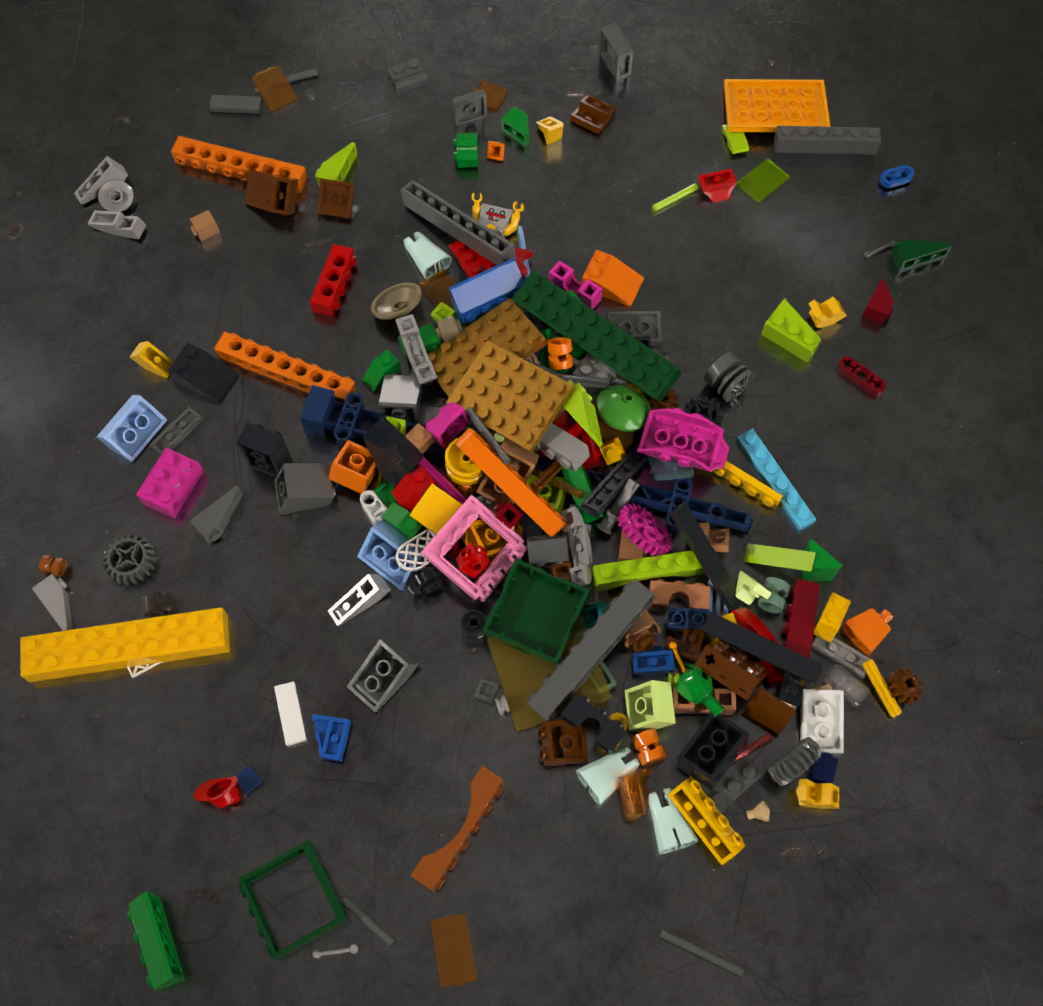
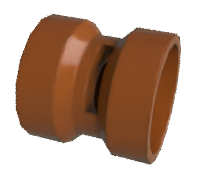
M46 554L40 560L39 572L42 574L51 573L56 577H62L66 571L67 561L65 558H54Z

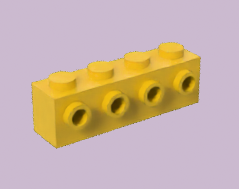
M692 776L667 794L721 865L733 858L746 846L743 843L742 837L732 829L728 819L721 815L715 807L714 801L707 797L699 782L694 780Z

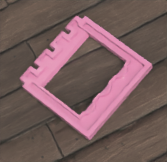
M471 495L420 554L474 600L479 598L482 602H485L493 592L488 585L495 589L505 578L502 572L505 574L510 572L515 561L513 557L520 560L528 548L523 544L525 540L504 525V522L499 521L488 508ZM480 517L508 543L473 583L450 564L444 556L472 523Z

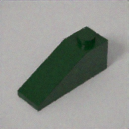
M910 239L894 244L890 255L898 270L901 271L946 257L952 245L951 243Z

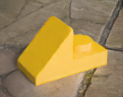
M552 117L535 122L537 129L544 133L546 144L553 143L562 138L563 122Z

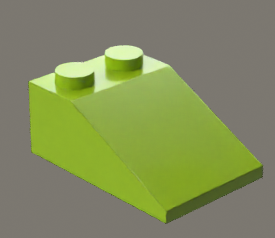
M570 379L568 383L572 384L575 389L563 407L601 447L603 442L596 409L590 402L593 398L579 382L575 385Z

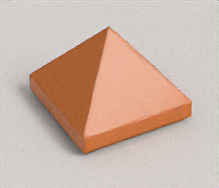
M488 141L486 158L503 161L505 143Z

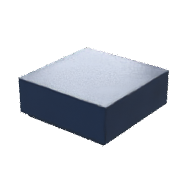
M249 765L236 775L238 777L237 784L246 795L263 783V780L252 765Z

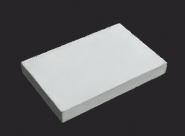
M803 689L800 741L810 737L813 741H816L822 753H844V690Z

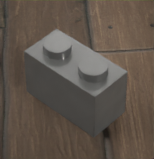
M559 533L554 537L550 535L527 537L530 565L534 564V566L538 567L551 562L563 564L565 561H569L566 533Z

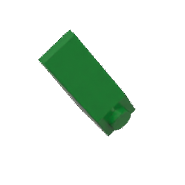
M581 465L575 472L563 467L564 477L584 523L588 524L603 517L604 511L596 518L580 509L581 504L595 490L583 466Z

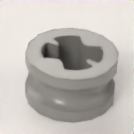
M504 695L501 696V699L494 698L500 716L504 712L510 713Z

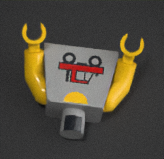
M475 193L472 194V200L474 201L472 206L473 219L503 238L509 236L517 229L521 217L519 214L525 209L523 203L521 208L517 209L518 201H515L513 203L514 210L484 203L480 206V202L483 199L482 194L480 193L479 200L474 199Z

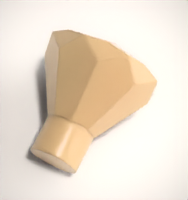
M761 801L754 809L746 811L748 819L756 818L769 821L770 809L764 801Z

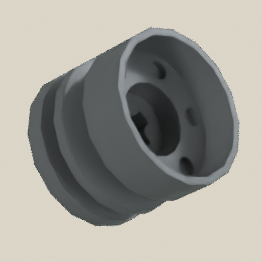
M727 352L717 359L704 376V380L713 389L718 388L717 393L720 396L723 395V399L726 402L733 400L741 394L754 377V373L751 370H747L746 365L739 366L741 361L732 352Z

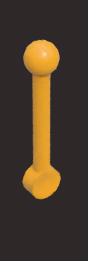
M670 642L669 647L673 649L680 668L684 673L686 669L677 651L676 642Z

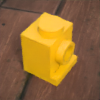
M619 437L603 443L600 447L607 465L621 460L622 456L626 454Z

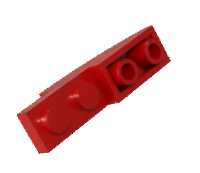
M743 607L731 611L739 626L778 644L767 626L749 609ZM757 658L760 664L765 667V670L769 672L766 676L769 684L782 680V669Z

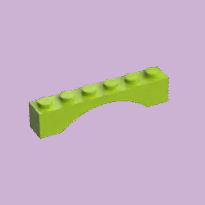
M685 551L593 565L591 584L593 592L625 585L628 582H633L634 579L641 581L667 576L692 577L706 573L693 551Z

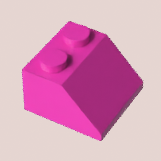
M450 402L439 410V414L434 419L432 418L427 422L425 429L433 436L434 441L444 449L469 423V419L463 407Z

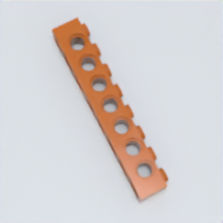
M178 136L171 150L174 161L180 165H188L196 169L200 168L212 173L216 172L228 177H236L244 181L248 179L249 169L298 179L297 193L300 194L308 178L306 169L303 166Z
M224 331L214 348L217 357L307 393L310 392L312 385L334 390L336 401L345 403L346 397L350 393L357 391L355 382L349 377H341L331 370H323L316 364L310 365L300 358H292L282 351H274L269 346H261L253 340L243 339L235 333L230 334Z

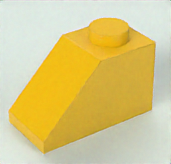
M149 341L139 343L130 356L141 367L163 378L169 376L168 369L174 362Z

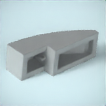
M94 210L88 222V226L97 230L132 239H140L146 227V224L138 216H125L121 211Z

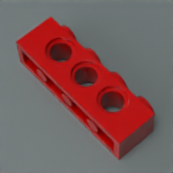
M333 244L310 300L312 312L333 317L335 310H338L339 299L345 293V284L350 280L351 269L355 267L357 261L353 248Z

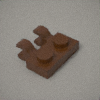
M669 628L673 631H682V638L678 640L668 636L664 647L670 649V642H676L680 657L696 662L705 632L701 631L702 629Z

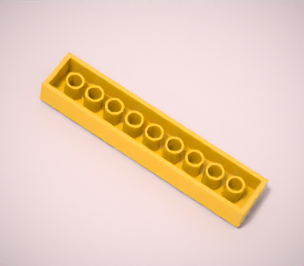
M221 607L21 637V677L28 682H36L159 662L229 653L228 614Z

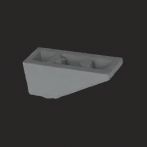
M106 156L74 194L81 204H85L98 197L100 188L106 182L111 180L125 181L128 174L121 164Z
M51 574L32 589L63 631L73 630L70 596L65 589L67 584L61 577L57 579Z
M367 574L335 603L328 612L336 625L341 626L377 603L391 589L381 575Z

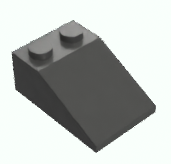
M391 638L380 639L347 685V688L376 713L409 679L419 665V662Z

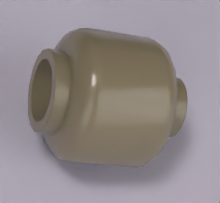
M453 316L439 320L437 323L438 328H435L439 339L442 338L444 342L456 339L455 337L460 332H463L459 319H455Z

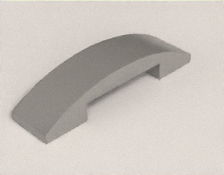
M413 314L395 319L407 356L419 384L436 380L437 375L429 360Z
M571 507L559 512V514L567 522L562 531H568L574 568L569 569L571 581L584 586L591 584L593 567L592 549L583 518L577 507Z

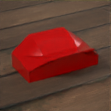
M732 169L698 176L703 193L707 194L713 203L730 199L732 190L737 183Z

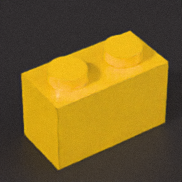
M832 592L817 621L813 634L831 643L840 628L851 601Z

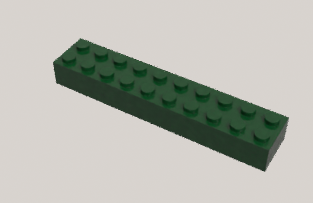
M532 270L512 298V301L518 307L547 327L552 328L554 332L563 338L571 339L573 345L659 404L682 374L677 366L534 270Z

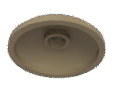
M410 282L391 286L374 299L371 311L376 318L382 320L404 317L419 304L422 291L417 284Z

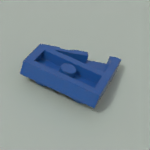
M312 714V721H314L316 729L315 736L319 743L320 757L322 759L342 762L352 721Z

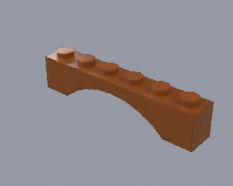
M481 766L470 783V809L461 830L445 847L433 854L422 857L411 874L414 880L433 893L436 889L440 890L446 880L444 878L446 872L453 870L458 862L456 859L460 851L464 852L469 845V836L471 833L475 834L481 826L480 819L483 815L487 816L492 809V800L495 796L498 798L505 787L502 786L504 783L502 778Z

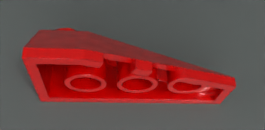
M422 465L406 474L391 493L399 506L411 513L430 485L434 484L436 486V484Z

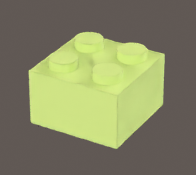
M651 680L625 690L629 731L657 730L676 724L670 682Z

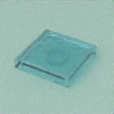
M655 457L649 458V465L656 481L694 477V470L691 466L682 467L677 462H664Z

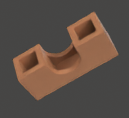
M663 579L650 581L649 590L655 595L656 599L647 609L667 611L669 600L674 597L682 598L686 602L687 608L709 609L710 586H705L703 583L691 585L683 581L672 583L666 582Z
M673 687L674 714H711L710 710L703 703L696 705L694 702H690L677 691L676 687ZM714 689L712 695L725 708L720 714L733 715L736 711V693L730 689Z

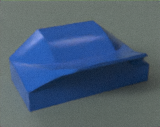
M661 645L639 647L636 653H632L634 675H664L675 671L673 650L666 651Z

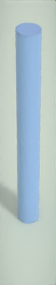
M518 226L516 229L519 248L526 249L523 228ZM528 259L522 261V263L528 270V275L524 276V280H526L530 274Z

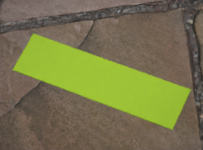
M748 543L743 562L812 571L816 552Z

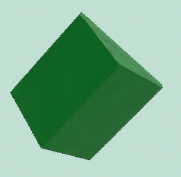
M811 539L804 551L816 552L812 571L803 570V580L832 581L843 565Z

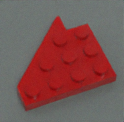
M460 241L449 245V250L468 278L497 266ZM515 247V261L523 277L528 275V270L522 261L533 257V253L531 250Z

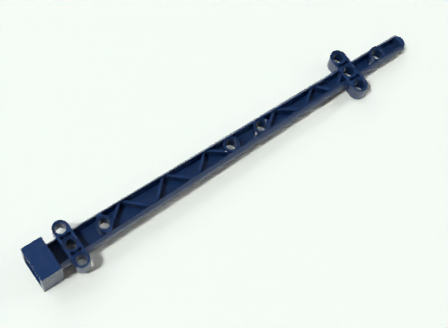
M312 385L301 412L300 420L305 434L327 439L329 431H334L337 445L343 448L347 440L353 442L354 437L363 438L382 416L386 418L389 415L365 409L360 393H350L346 397L345 403L336 401L334 390ZM349 418H352V419H353V420L350 421V422H347V421H346V420L349 419ZM406 420V435L418 423ZM458 434L452 441L460 438L461 435ZM341 435H347L345 438H340ZM434 442L424 453L445 458V452L449 444L442 449ZM539 456L532 473L542 474L556 460L552 462L547 458L544 459ZM584 468L594 489L607 476V474ZM562 469L554 477L565 478L563 477ZM681 476L676 480L673 492L638 483L639 487L628 502L629 504H639L642 507L666 512L665 527L668 528L667 531L670 533H678L680 531L676 524L670 522L672 517L669 513L677 507L674 504L676 502H686L696 520L709 522L713 526L719 525L746 532L747 528H752L754 520L751 517V513L729 508L721 503H711L690 497L693 483L687 476ZM679 486H685L687 489L682 490ZM712 512L719 513L720 517L714 516Z

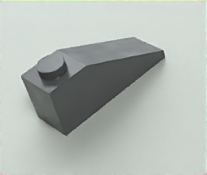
M237 485L190 520L194 528L208 544L211 541L217 540L225 531L243 496Z

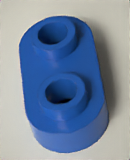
M908 165L885 170L881 174L880 183L886 188L909 183L914 176V170Z

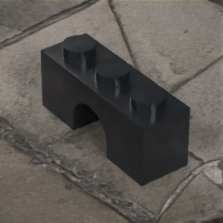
M576 694L562 712L560 718L575 729L584 721L594 722L598 727V735L593 743L610 755L627 733L624 730L625 727L619 721L609 719L607 717L608 714L603 709L593 707L587 697Z

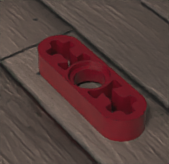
M845 356L840 359L837 368L841 374L873 396L883 394L886 389V382L881 377L852 357ZM864 373L867 379L861 380L857 377V374Z

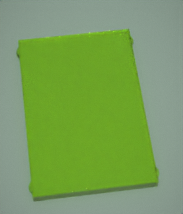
M767 158L738 181L736 185L759 203L788 180L789 175Z

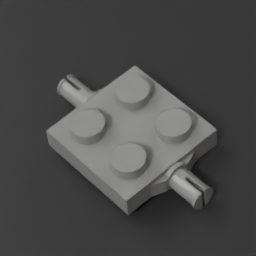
M588 354L581 360L572 357L573 366L577 367L573 375L607 378L608 387L612 385L626 386V381L617 378V374Z

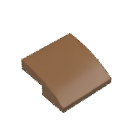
M709 522L698 523L715 552H729V529H710Z

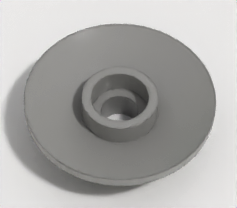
M121 180L106 182L98 193V200L107 211H125L131 206L134 199L132 188Z

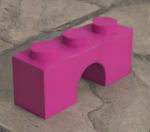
M560 260L549 271V281L565 292L572 290L583 304L592 310L602 300V288L589 279L584 284L581 283L574 276V269Z

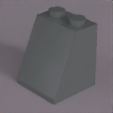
M385 374L378 404L380 413L420 423L423 384H419L415 374Z
M328 463L283 464L275 479L280 515L330 505L333 498H335L336 492L335 488L332 487V480L328 479L330 474Z

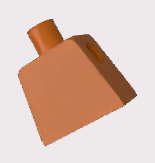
M870 608L847 620L841 629L860 651L868 657L891 631L887 623L893 617L886 609L878 614L873 608Z

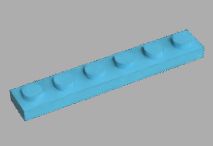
M754 429L738 436L736 441L767 486L783 496L780 505L798 531L814 523L816 518Z

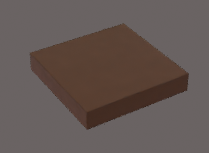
M320 179L316 214L351 219L355 183Z

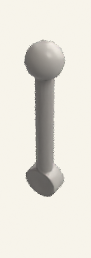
M351 945L350 948L325 951L316 949L312 955L314 958H319L323 955L347 952L356 954L358 946Z

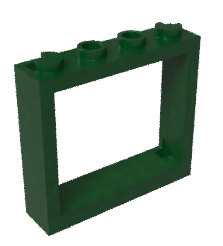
M310 840L238 878L241 884L238 886L240 894L243 898L246 897L249 905H247L248 912L258 922V925H256L257 932L267 942L265 946L266 952H268L270 958L273 957L275 960L284 958L349 921ZM306 854L336 919L281 949L251 883Z

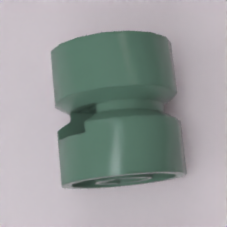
M768 577L765 579L763 586L771 592V595L768 599L760 595L757 605L767 612L780 614L783 612L786 603L785 598L788 597L790 585L782 579Z

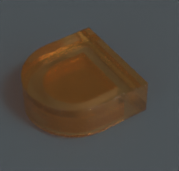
M652 634L644 635L635 641L633 649L635 653L653 649L656 640Z

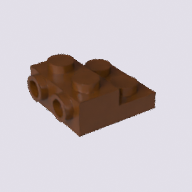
M546 721L540 725L541 727L538 728L537 732L538 739L542 740L539 757L541 761H544V766H564L566 764H586L589 762L585 721L577 729L565 721Z

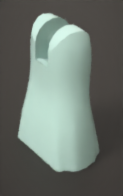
M417 231L414 233L415 242L410 237L404 239L406 250L425 279L429 280L438 274L437 270L442 272L449 268L452 262L451 256L436 246L421 232Z
M628 746L619 748L610 755L608 754L576 770L579 780L585 788L589 787L588 792L596 803L601 804L638 769L640 762L637 758L626 765L622 761L632 752Z
M670 787L663 789L667 806L661 807L656 792L650 793L648 798L659 854H666L698 842L691 825L667 794L672 791Z

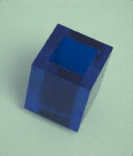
M822 752L818 760L811 766L808 780L814 783L833 784L838 759L833 758V755L830 753Z

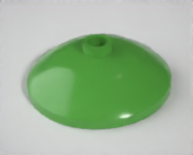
M612 385L603 389L596 400L598 415L610 427L624 432L638 431L645 427L651 407L647 399L634 388L624 385Z

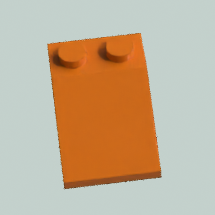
M599 250L595 251L582 277L583 284L589 279L602 288V297L631 307L644 281L643 276L616 257Z

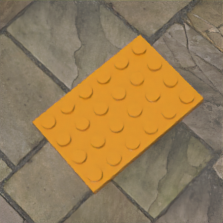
M724 79L728 132H776L777 126L831 127L824 80Z

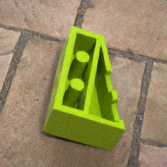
M785 298L765 322L761 333L764 337L805 362L810 360L821 341V338Z

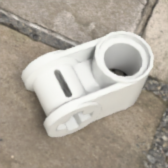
M364 491L360 496L361 506L373 526L385 521L380 516L387 507L373 491ZM368 499L374 500L372 504H365V501Z

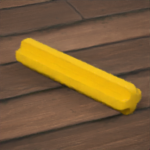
M870 659L864 662L862 666L889 715L895 717L901 714L902 711L895 698L891 697L892 693L887 689L888 686L874 660Z

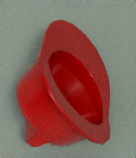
M231 776L211 779L200 785L195 790L193 797L196 801H210L217 808L236 804L240 801L239 789L236 785L238 777Z

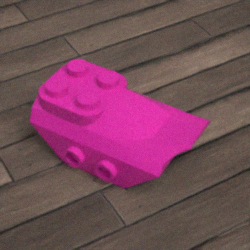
M679 408L650 410L637 452L658 458L664 462H677L682 467L691 466L712 472L714 469L724 468L730 447L724 440V429L707 418H703L702 415L697 413H685Z

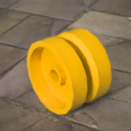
M457 438L449 444L445 452L447 474L457 484L467 486L476 484L484 478L485 473L456 445L455 442L459 439Z

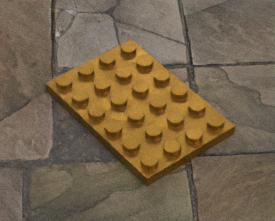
M508 298L464 328L463 332H460L455 337L456 339L444 342L438 346V349L428 353V357L437 375L436 381L447 396L450 397L487 341L524 360L547 345L548 342L512 299Z
M487 341L446 401V404L448 405L450 402H453L465 410L471 407L488 429L533 453L575 387L563 379Z

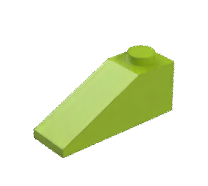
M354 142L323 162L320 169H317L315 179L317 180L318 187L320 179L343 182L358 154Z

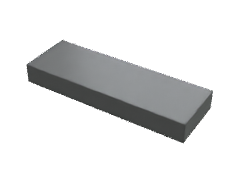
M818 636L814 638L811 646L813 650L862 679L866 676L867 673L862 664L870 660L869 657L835 637L831 643Z

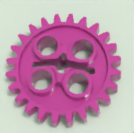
M634 503L624 505L619 511L617 520L620 523L618 525L623 528L622 532L627 534L626 538L631 539L632 544L638 545L639 550L642 548L645 553L649 551L651 556L654 554L659 556L666 555L672 549L673 544L671 542L673 539L670 538L671 534L667 532L668 528L663 526L664 522L659 521L658 516H653L652 511L648 512L646 507L642 509L639 504L636 506Z

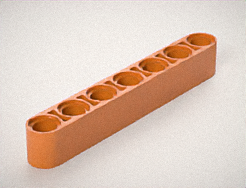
M468 428L455 442L548 535L554 537L567 524L566 520L538 492H535L525 479L509 464H504L492 447L473 429Z

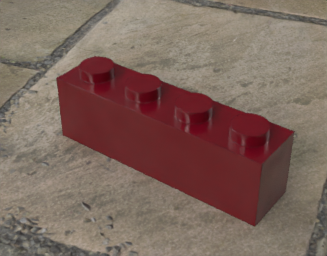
M796 579L794 585H790L788 596L791 597V602L787 603L785 615H788V622H784L782 633L785 634V641H781V646L810 659L821 584Z

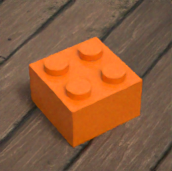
M347 440L331 465L328 479L362 494L368 488L378 469L367 448Z

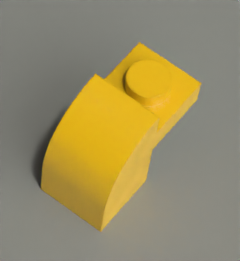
M831 297L822 304L818 303L815 299L808 303L811 307L808 313L817 328L832 325L847 316L840 302L835 297Z
M799 779V785L796 788L799 805L820 809H839L838 786L832 783H814L808 779Z

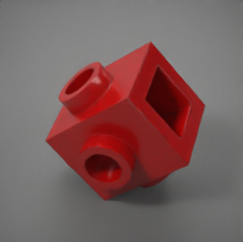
M471 542L456 557L459 570L475 579L490 563L487 550L483 546H477Z

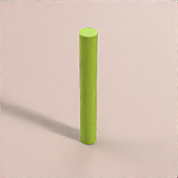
M695 183L652 205V210L656 212L698 190L697 184Z

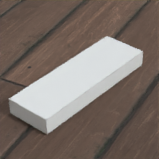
M295 682L274 686L286 746L307 741Z

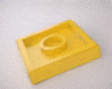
M431 484L409 516L437 535L462 504L434 484Z

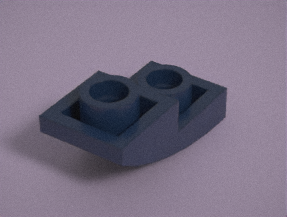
M668 607L667 628L702 629L710 609Z

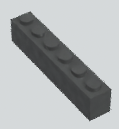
M777 126L774 137L775 153L876 155L881 144L880 128Z

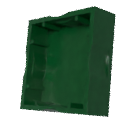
M515 559L504 582L501 596L494 604L482 632L488 638L556 667L563 657L588 601L590 590L566 579L551 576L538 567Z

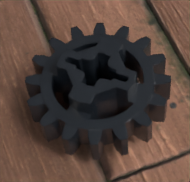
M699 395L696 401L691 398L690 403H686L685 409H683L688 414H691L693 410V413L702 415L703 418H707L719 427L724 417L722 416L723 409H719L720 403L714 404L715 399L708 400V396L701 399Z
M428 565L414 575L415 579L410 581L411 583L408 584V588L415 596L419 593L421 595L424 592L426 594L431 593L443 584L442 580L446 578V575L436 566Z

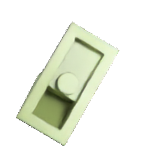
M743 571L739 572L735 594L738 599L750 605L760 595L766 599L769 598L771 592Z

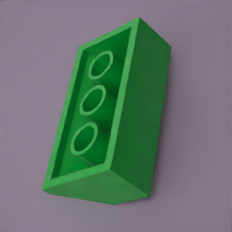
M146 891L128 904L130 910L127 913L130 922L134 923L136 932H134L135 941L141 946L142 953H140V959L148 970V975H146L150 988L153 987V990L160 991L185 980L160 896Z

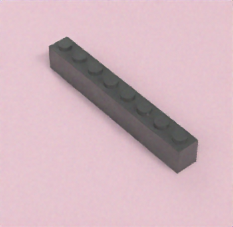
M414 180L410 181L400 190L403 204L495 265H499L512 258L516 260L514 244Z
M636 579L633 582H628L623 588L621 596L619 598L615 597L612 600L608 611L599 615L596 625L586 630L583 634V640L579 644L576 643L570 649V655L557 664V670L543 680V686L539 691L535 690L530 695V701L527 704L546 721H551L656 599L655 595Z

